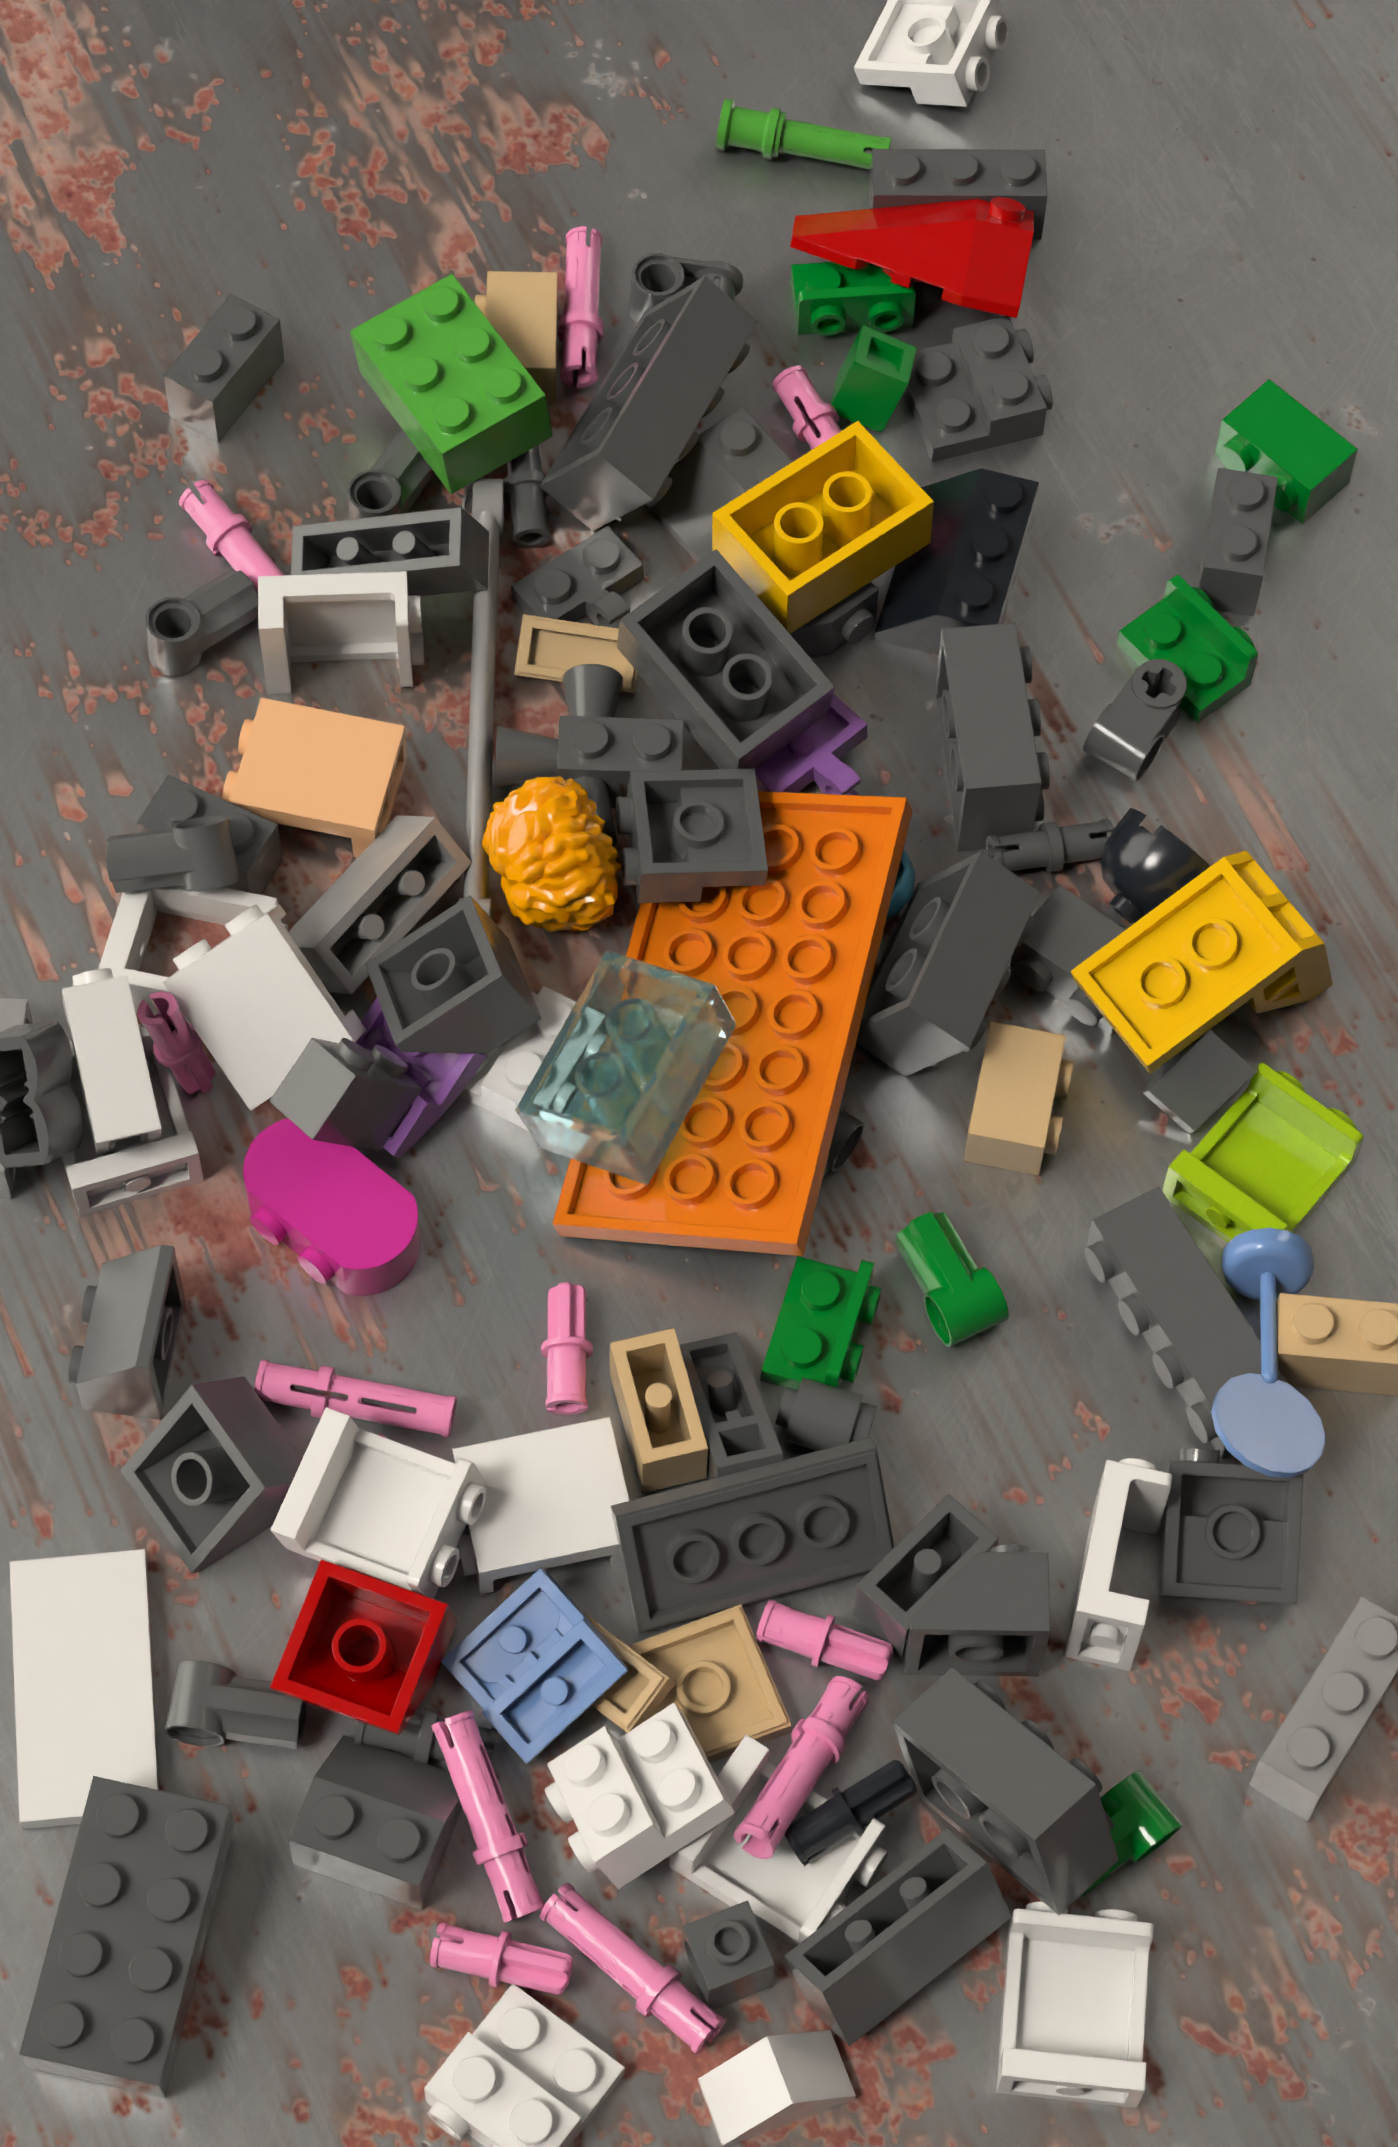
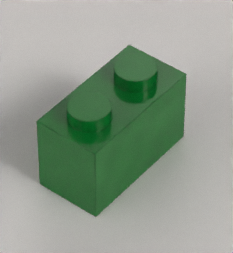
M1268 379L1222 419L1214 454L1220 458L1227 469L1278 477L1274 507L1280 511L1288 512L1303 524L1349 484L1358 449Z

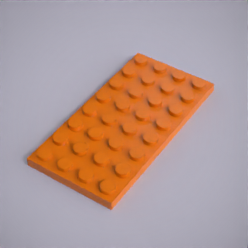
M758 791L768 866L765 885L703 887L701 900L698 902L640 903L552 1223L560 1236L804 1256L913 810L906 797Z

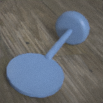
M1274 1228L1254 1229L1235 1236L1225 1246L1222 1254V1270L1225 1281L1237 1293L1250 1299L1260 1300L1261 1374L1246 1373L1230 1378L1216 1393L1211 1414L1215 1432L1227 1451L1242 1464L1266 1476L1292 1478L1307 1473L1321 1458L1326 1438L1321 1418L1310 1401L1292 1385L1277 1379V1300L1280 1293L1297 1294L1309 1283L1314 1270V1258L1309 1244L1302 1237L1294 1233Z

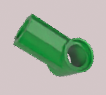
M930 1211L911 1220L903 1230L896 1233L895 1244L922 1289L924 1305L930 1323L946 1346L951 1347L1008 1320L1009 1310L998 1282L987 1268L981 1267L978 1269L945 1212L933 1213Z
M1140 1770L1127 1776L1100 1797L1103 1809L1107 1812L1114 1825L1110 1832L1119 1860L1077 1899L1089 1893L1128 1861L1132 1860L1135 1864L1151 1854L1183 1827Z

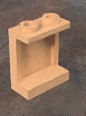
M261 697L254 720L245 719L242 725L238 752L243 757L238 772L231 770L228 772L222 799L277 824L351 838L353 857L358 858L389 823L407 761L405 726Z

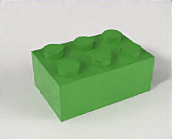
M453 274L448 275L350 330L360 373L450 494L455 493L553 437L546 395Z

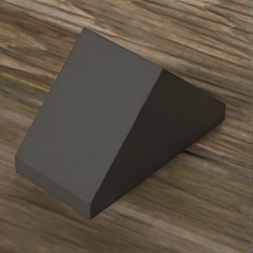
M1231 1013L1164 1063L1143 1091V1094L1187 1133L1191 1134L1258 1071L1260 1037Z

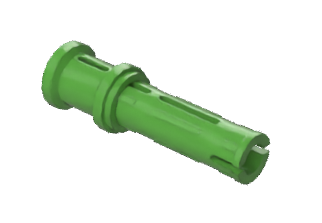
M725 98L718 125L716 149L724 151L727 146L755 150L762 152L763 158L772 160L773 157L778 158L781 152L870 170L872 154L865 153V151L890 149L892 137L886 136L885 138L786 119V112H781L780 108L773 107L770 112H763L735 106L733 99Z

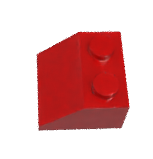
M321 1559L270 1688L273 1691L400 1736L433 1686L442 1664L441 1660L445 1656L458 1621L446 1603Z

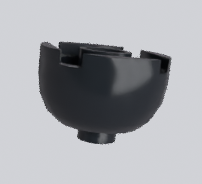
M1130 808L1107 839L1100 865L1102 878L1115 895L1108 903L1109 906L1133 925L1208 869L1210 865L1162 825L1159 826L1154 834L1150 833L1143 826H1139L1147 815Z

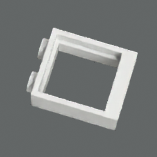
M183 885L123 892L98 969L111 968L113 977L127 975L135 1013H137L139 1004L144 1000L155 1016L158 1011L149 995L160 991L169 992L163 984L169 977L139 970L158 912L225 925L255 904L258 905L264 914L278 905L277 898L225 887L202 891L183 890ZM283 924L286 930L288 931V925ZM180 1009V1011H181V1013L183 1014L184 1018L186 1019L187 1023H190V1022L188 1021V1019L186 1018V1016L184 1015V1013L182 1012V1010Z
M111 968L96 969L74 975L72 977L73 986L62 988L63 1005L97 1155L160 1140L161 1124L127 975L113 977Z

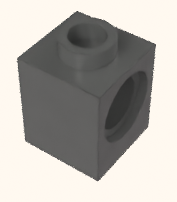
M748 1900L682 1926L681 1950L702 2001L712 2010L772 1987L775 1964Z

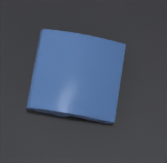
M539 1568L441 1660L444 1666L484 1709L481 1712L526 1764H529L629 1671L628 1667L606 1639L545 1568Z

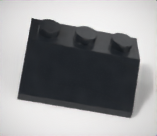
M980 468L921 487L934 501L931 543L895 565L874 633V640L939 655L941 631L944 628L1004 624L1034 520L1039 482Z

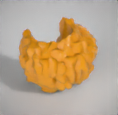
M561 776L536 777L526 780L522 787L510 792L509 796L504 799V802H496L493 805L494 811L490 813V818L487 821V827L482 838V846L489 856L492 868L501 875L500 886L506 896L512 915L518 917L525 925L544 928L548 932L588 930L594 924L600 923L606 917H610L613 914L614 904L618 897L616 876L623 867L615 860L617 850L611 846L613 843L612 838L602 833L605 821L595 814L596 803L588 799L586 790L581 784L571 778L566 781Z

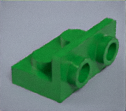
M834 262L791 265L790 281L797 335L818 334L830 336L839 332L860 331L863 325L879 332H889L897 328L913 327L916 299L915 286L913 284L911 287L906 288L892 283L891 276L884 273L880 266L871 263L864 269H851Z
M1178 574L1167 581L1164 598L1119 630L1116 643L1139 666L1152 659H1164L1177 665L1183 671L1187 685L1180 707L1197 724L1251 685L1258 658V652L1249 635L1239 627H1232L1214 609L1211 600L1205 592L1197 587H1191Z
M797 1256L763 1362L760 1381L783 1388L787 1386L794 1389H799L803 1377L837 1388L841 1387L842 1380L851 1383L855 1382L864 1351V1345L855 1343V1338L860 1322L868 1325L873 1324L882 1293V1287L872 1285L873 1262L861 1260L858 1272H853Z

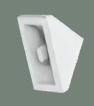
M830 2030L766 2036L698 2078L700 2089L722 2147L737 2144L855 2100L856 2098Z

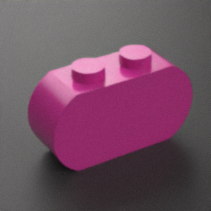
M289 1118L268 1126L257 1135L246 1152L243 1164V1177L251 1214L250 1222L263 1238L274 1245H278L281 1241L298 1254L297 1260L299 1264L314 1280L321 1284H326L330 1280L348 1295L369 1296L379 1294L395 1287L408 1276L418 1259L421 1241L418 1208L413 1194L356 1148L312 1140Z

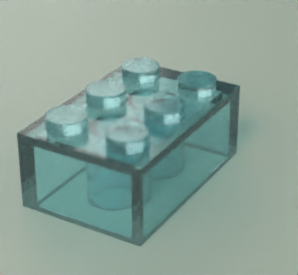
M606 950L515 1111L540 1148L648 1185L737 1024L714 984Z

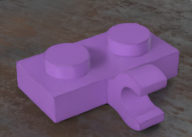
M833 694L830 710L827 715L755 768L757 790L798 793L814 780L822 794L859 795L854 788L861 783L860 777L848 765L841 762L840 759L868 738V724Z

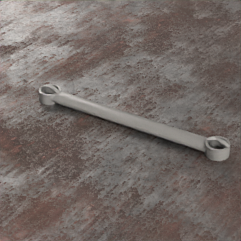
M477 479L465 491L461 506L465 510L467 503L472 498V517L489 531L488 589L474 591L465 832V854L472 863L464 871L463 898H459L458 902L471 895L492 919L491 898H488L489 856L482 846V838L491 813L499 538L504 536V479Z

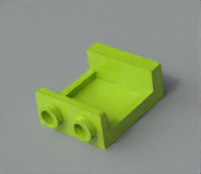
M1260 1063L1258 1071L1251 1077L1246 1090L1194 1150L1189 1153L1183 1149L1169 1165L1162 1191L1169 1201L1227 1243L1235 1236L1254 1229L1274 1228L1287 1230L1295 1234L1355 1164L1364 1136L1357 1130L1354 1122L1346 1114L1335 1108L1327 1109L1305 1093L1303 1086L1293 1076L1283 1071H1275L1265 1063Z

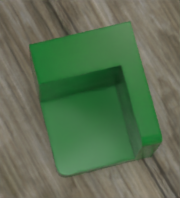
M863 325L835 381L830 404L833 405L838 415L853 422L859 421L862 426L882 432L909 383L917 347Z

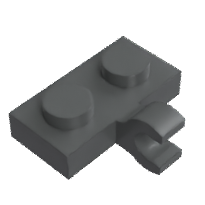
M607 526L511 585L512 600L526 615L575 622L587 615L595 625L619 629L622 617L630 613L629 606L619 594L644 579V564Z

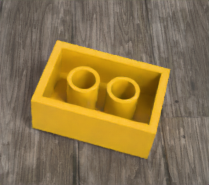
M856 421L713 512L712 552L716 549L788 633L791 634L931 543L934 501L860 422Z

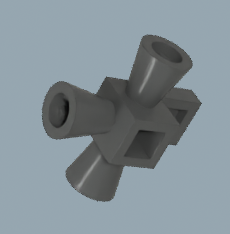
M582 664L568 669L562 678L569 716H560L559 739L497 726L495 782L496 787L524 783L526 780L536 777L561 776L565 781L570 778L586 790L588 799L596 803L595 814L605 821L602 833L612 838L613 843L611 846L615 847L617 835L611 808L616 809L617 797H620V784H629L630 771L682 770L684 720L614 717L624 682L622 675L617 670L605 665Z

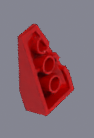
M995 197L991 199V202L981 199L798 215L794 218L790 247L851 269H864L871 263L880 266L884 273L891 276L892 283L909 288L913 285V282L923 281L943 288L941 300L962 307L1017 318L1034 234V211L1025 209V206L1016 200Z

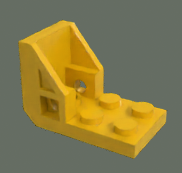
M1247 850L1221 858L1070 971L1073 980L1149 1074L1246 1002L1250 1004L1256 1013H1261L1313 1000L1333 985L1325 943Z

